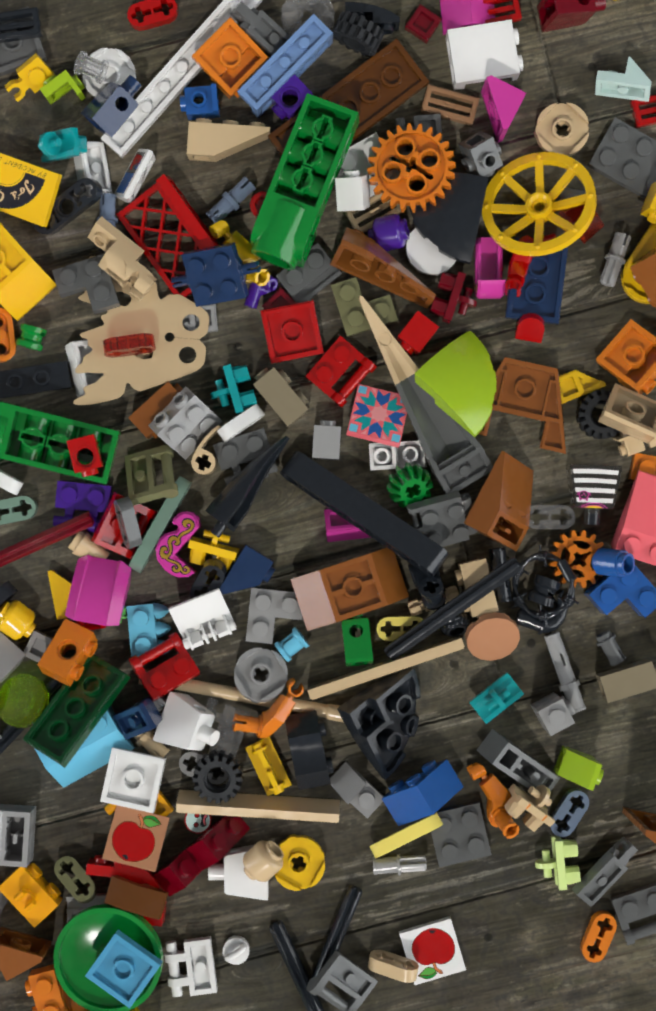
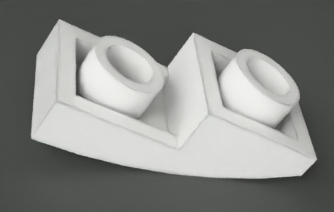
M419 440L400 442L399 448L381 443L369 444L370 470L396 469V466L403 469L406 462L410 463L411 466L418 463L421 467H427V459Z

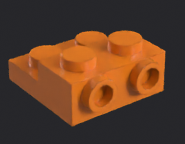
M231 17L192 55V59L211 77L210 80L214 84L216 83L217 87L229 99L233 95L237 98L240 97L237 91L269 58Z
M630 319L596 358V362L615 376L624 387L639 394L644 392L647 395L656 386V337Z
M54 964L34 969L28 975L29 980L25 981V989L27 995L34 998L35 1006L32 1007V1011H90L78 1005L66 994L57 979Z

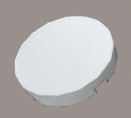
M100 48L90 54L83 66V83L89 94L94 98L110 82L121 85L129 75L136 79V69L130 57L119 49Z
M416 228L410 233V239L406 243V256L410 265L417 272L438 276L447 272L455 264L456 260L440 253L438 246L433 244L428 238L424 239Z

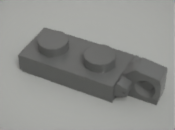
M242 1L230 13L240 24L239 27L269 57L291 37L263 10L258 11L254 7L249 9Z
M622 837L581 878V882L576 883L572 888L573 892L590 907L593 906L628 870L626 865L638 849L627 838Z

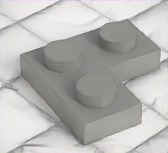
M251 587L246 641L273 644L275 617L302 620L295 593L293 591Z

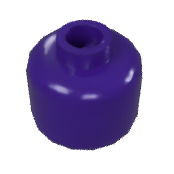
M398 214L375 218L372 229L368 230L369 237L385 251L403 248L406 240L410 239L407 221L405 218L401 219Z

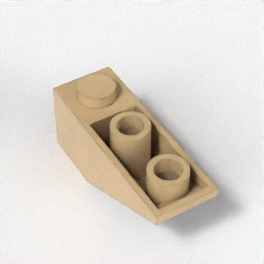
M198 118L196 122L189 121L188 159L217 162L267 140L268 135L271 134L270 127H265L266 124L261 122L239 125V122L233 120H224L222 124L212 123V120Z

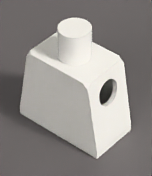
M169 693L161 715L162 721L157 726L153 741L202 751L205 744L214 746L220 737L219 731L211 728L215 719L214 713L188 694Z
M254 845L230 849L224 855V864H213L208 867V880H224V893L227 895L259 900H268L269 880L267 882L251 880L244 872L243 856Z

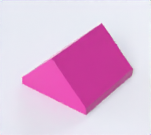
M440 0L443 35H446L448 29L486 24L485 20L495 18V15L487 13L488 9L495 8L494 5L483 4V0Z
M491 75L486 77L481 95L496 141L499 143L503 141L526 93Z

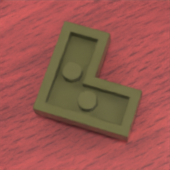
M354 277L331 285L346 336L350 337L371 330L359 302V296H362L357 278ZM390 295L368 301V304L384 325L398 321Z

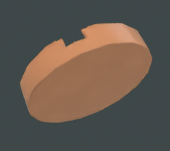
M492 612L483 614L478 617L479 620L474 623L471 622L466 630L467 647L473 656L481 660L493 661L506 657L514 651L520 640L516 622L505 613Z

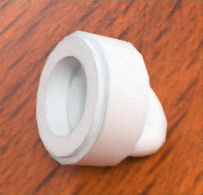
M232 936L225 941L223 956L226 962L239 965L248 958L250 946L244 937Z

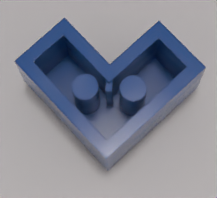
M636 565L633 572L625 577L603 575L584 592V595L599 612L608 615L624 600L638 616L644 618L656 609V588Z
M447 759L438 763L432 760L421 767L423 772L411 776L406 782H403L401 779L388 787L390 792L382 800L398 826L435 814L464 787Z

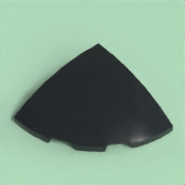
M453 172L455 173V179L447 180L451 184V190L442 189L445 198L442 199L436 196V206L427 202L426 211H423L420 205L416 206L415 213H412L410 206L409 209L413 216V224L424 239L428 238L433 244L438 246L439 252L447 257L470 264L488 177ZM423 174L426 178H428V179H430V180L433 179V176H432V175L429 176V175ZM415 181L410 186V189L420 191L425 184L421 181Z
M412 667L376 682L337 708L353 739L375 770L385 780L398 768L405 758L406 753L403 750L409 737L415 736L419 723V716L415 712L416 699L421 698L420 686L415 669Z

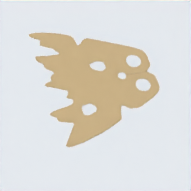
M112 278L116 293L123 292L130 295L131 302L127 306L120 305V307L107 310V313L101 316L104 325L80 334L82 338L88 340V346L93 350L83 357V362L76 367L75 373H103V376L97 382L83 388L85 395L75 399L73 404L91 405L120 398L125 393L127 383L137 391H144L199 370L204 365L206 347L200 339L208 333V313L202 307H196L194 302L179 294H169L165 298L160 299L156 282L153 283L152 288L139 301L129 293L130 286L122 288ZM86 290L78 299L90 303ZM190 314L196 315L200 321L199 327L194 331L186 330L182 323L185 316ZM173 333L175 338L173 341L168 342L165 340V335ZM150 346L153 349L152 358L141 359L135 356L137 350L142 347ZM191 347L195 350L196 358L193 362L183 363L180 360L179 352L182 348Z

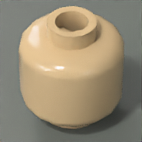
M258 841L243 856L245 874L251 880L267 882L283 867V851L273 841Z

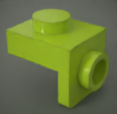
M66 70L58 76L53 75L46 79L43 87L40 88V91L50 105L72 89L81 101L85 99L82 92L85 89L84 85L76 74L71 77Z

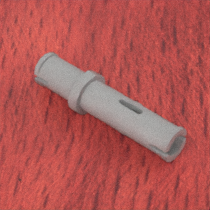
M560 632L544 636L560 681L559 690L563 691L565 699L569 700L575 713L585 710L586 706L578 687L581 684L579 679L575 678Z

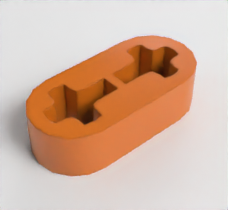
M600 910L593 914L582 938L580 949L585 959L589 962L596 963L603 960L616 932V920L608 911ZM607 918L610 926H604L601 934H599L600 926L598 921H604ZM596 939H598L596 945L599 951H593L591 955L587 947L588 945L593 946Z

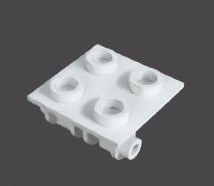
M219 588L168 608L183 638L182 642L186 650L189 648L194 650L196 647L203 645V640L209 644V638L213 637L214 641H217L216 635L221 638L228 634L232 635V631L237 630Z

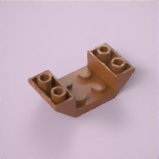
M388 548L290 579L307 631L333 624L409 597L395 553Z

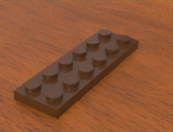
M395 39L319 98L359 112V125L353 137V142L429 84V80L399 40ZM299 112L268 135V139L281 156Z

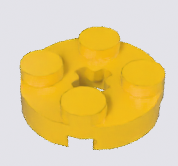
M292 834L278 844L284 854L283 867L274 876L283 887L293 891H301V889L315 886L321 880L325 871V855L320 845L314 839L305 835ZM303 857V862L306 866H299L298 869L293 868L294 862L291 861L292 858Z

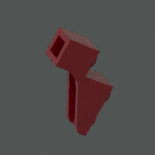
M222 816L189 846L170 858L153 876L166 892H169V897L186 888L201 871L220 861L250 830L249 826L241 817Z

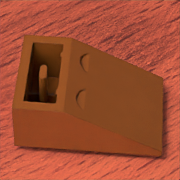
M501 451L464 524L517 552L529 529L534 471L506 452Z

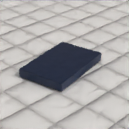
M519 237L514 238L516 241L520 239ZM568 247L552 254L535 256L532 259L524 284L521 287L520 297H517L516 289L508 290L505 318L519 320L525 314L535 313L543 318L544 323L559 324Z

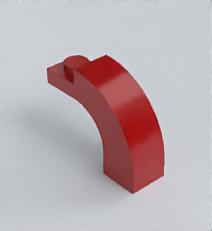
M95 855L94 858H90L87 862L85 875L103 877L119 875L138 884L147 883L164 890L153 876L156 872L102 859L103 855ZM166 903L161 919L143 916L151 926L162 927L165 920Z

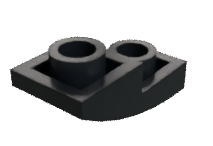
M345 2V12L350 11L352 14L354 12L360 17H366L368 21H373L374 25H378L384 31V35L399 31L400 17L393 12L367 3Z

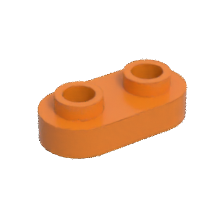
M0 308V320L2 323L0 327V345L5 348V353L0 354V363H3L15 355L16 343L12 316L7 310Z

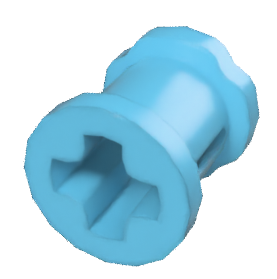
M296 627L282 641L274 643L287 662L303 647L308 648L310 646Z

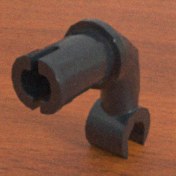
M560 590L555 595V603L557 605L555 610L562 605V601L557 599V597L562 598L564 590ZM568 608L555 617L548 619V626H545V621H540L522 609L518 610L515 622L518 625L537 631L538 635L550 633L557 630L563 624Z

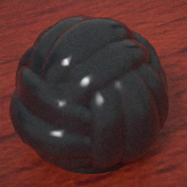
M465 612L460 613L440 627L442 633L451 638L465 634L469 626L468 616Z

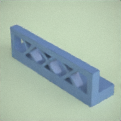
M313 14L237 91L238 95L252 108V113L257 118L272 105L271 97L294 74L299 78L333 43V32Z

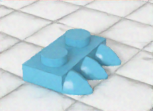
M159 603L126 606L131 657L134 655L138 657L165 641L158 640V638L169 633L172 628L168 624L156 620L164 617L169 612L168 607Z

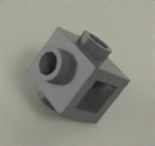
M479 131L458 144L463 156L461 163L469 174L489 177L495 173L496 169L503 166L500 157L502 155L501 148L491 135Z

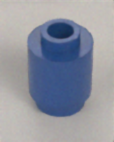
M599 548L592 557V566L598 575L625 577L633 572L635 559L626 550Z

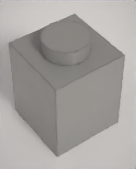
M320 420V425H314L313 459L339 460L341 427L336 426V421Z

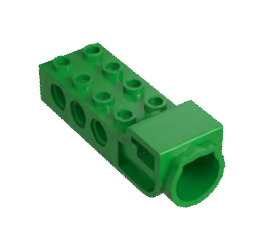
M307 93L252 230L250 239L252 245L251 252L256 257L287 270H294L296 266L304 267L317 235V227L335 185V178L339 175L359 125V112Z
M0 402L1 459L106 485L109 484L121 435L120 431ZM95 434L104 467L98 468V474L82 477V473H74L66 441ZM90 449L81 450L78 456L79 461L84 465L90 464L93 460L92 451Z

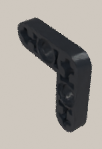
M91 178L78 180L55 199L50 216L52 220L49 223L51 228L32 223L39 233L53 235L59 232L101 198L102 187L100 183ZM85 185L93 187L90 191L92 196L84 195L80 199L75 196H81L86 192ZM66 199H70L74 204L73 211L68 215L62 209V204Z

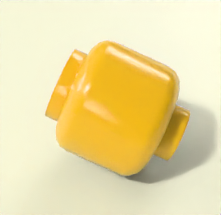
M18 600L10 603L6 601L0 607V631L13 640H18L22 636L28 638L36 628V624L33 623L35 612Z

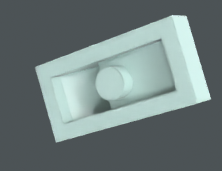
M630 56L625 74L612 70H598L595 95L649 102L651 80Z

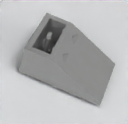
M0 804V866L27 867L32 862L37 806Z

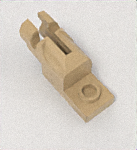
M101 216L87 237L97 247L106 252L98 266L115 279L122 288L130 286L129 293L140 301L152 288L157 278L144 265L138 262L144 250Z

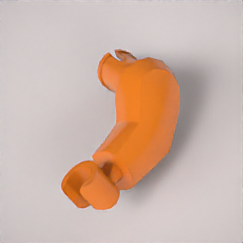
M289 679L286 683L288 691L286 696L280 694L272 706L258 717L235 713L233 722L239 723L232 724V731L255 733L258 738L270 737L285 723L296 704L293 698L303 694L304 687L302 683L297 690H291L295 679Z
M477 762L469 765L467 771L472 780L474 781L480 777L482 779L479 786L487 797L486 812L490 824L494 827H499L506 838H514L518 835L520 829L504 807L511 798V793L494 774L490 773L487 775L483 765Z

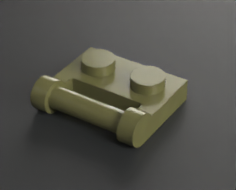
M162 445L125 456L128 496L133 506L163 497L174 498L178 496V485L174 482L172 465L174 451L169 445ZM161 460L164 484L157 486L154 461Z

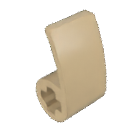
M220 425L216 426L204 437L192 457V468L198 474L209 475L217 468L215 455L204 450V447L217 434V431L222 427ZM207 455L209 456L208 461L211 462V466L201 470V464L198 463V459L200 457L204 459V456Z

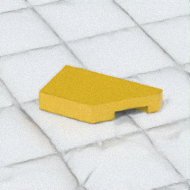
M577 370L559 376L561 404L605 387L606 383Z
M54 570L47 571L57 620L68 618L65 616L72 582H69Z

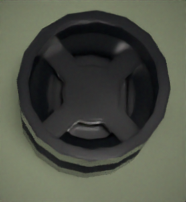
M536 574L533 580L535 584L534 590L529 592L527 599L553 608L555 603L553 596L559 590L561 582Z

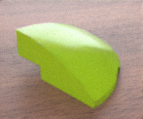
M468 331L441 349L415 372V383L435 399V404L472 436L476 437L492 413L497 383L490 355L478 337L471 331Z

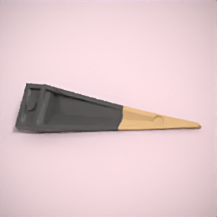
M359 296V302L430 469L444 493L448 494L459 491L491 472L493 465L483 447L474 436L439 408L432 396L415 383V372L419 368L364 297Z

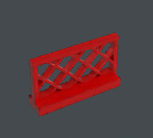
M163 174L155 180L157 183L116 215L138 246L144 250V254L174 295L179 294L188 297L192 294L191 289L188 287L180 293L177 288L172 286L174 283H171V279L166 273H172L171 278L173 276L176 277L177 274L185 275V272L177 271L179 255L184 253L180 252L182 236L192 237L195 242L194 250L219 246V244L172 178ZM157 191L163 197L162 210L148 208L150 197ZM144 202V207H138ZM167 205L171 208L172 211H167ZM134 209L143 211L141 226L131 225L126 218ZM148 212L161 213L159 229L146 227ZM166 214L175 215L179 219L178 232L164 230ZM183 226H184V228L187 230L188 233H182V232H183ZM135 229H139V230H140V236H139V234L136 232ZM145 230L159 232L157 248L146 246L144 243ZM164 233L177 235L175 251L161 249ZM151 251H156V256H155V257H154V255L152 254ZM161 252L175 254L172 270L163 269L159 264Z

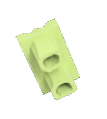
M554 835L551 836L553 858H550V850L544 849L542 850V859L535 861V867L543 869L544 878H551V869L554 868L555 884L558 885L559 890H567V885L581 882L579 866H565V858L578 856V845L575 840L561 839L559 836Z

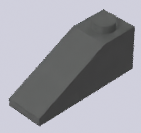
M494 729L489 732L477 749L492 765L528 789L531 786L536 788L539 785H545L551 792L560 779L559 776Z

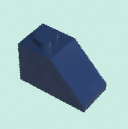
M245 545L219 588L222 595L259 586L262 581L268 583L276 570L272 567L274 561L252 547Z

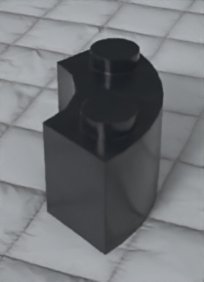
M316 710L289 715L285 724L299 790L331 784L329 773H334L331 756L326 757L322 736H326L327 733L324 719L318 720Z

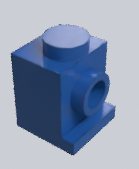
M216 83L210 86L184 88L185 95H180L181 112H186L188 120L220 118ZM195 98H204L200 104L194 102Z

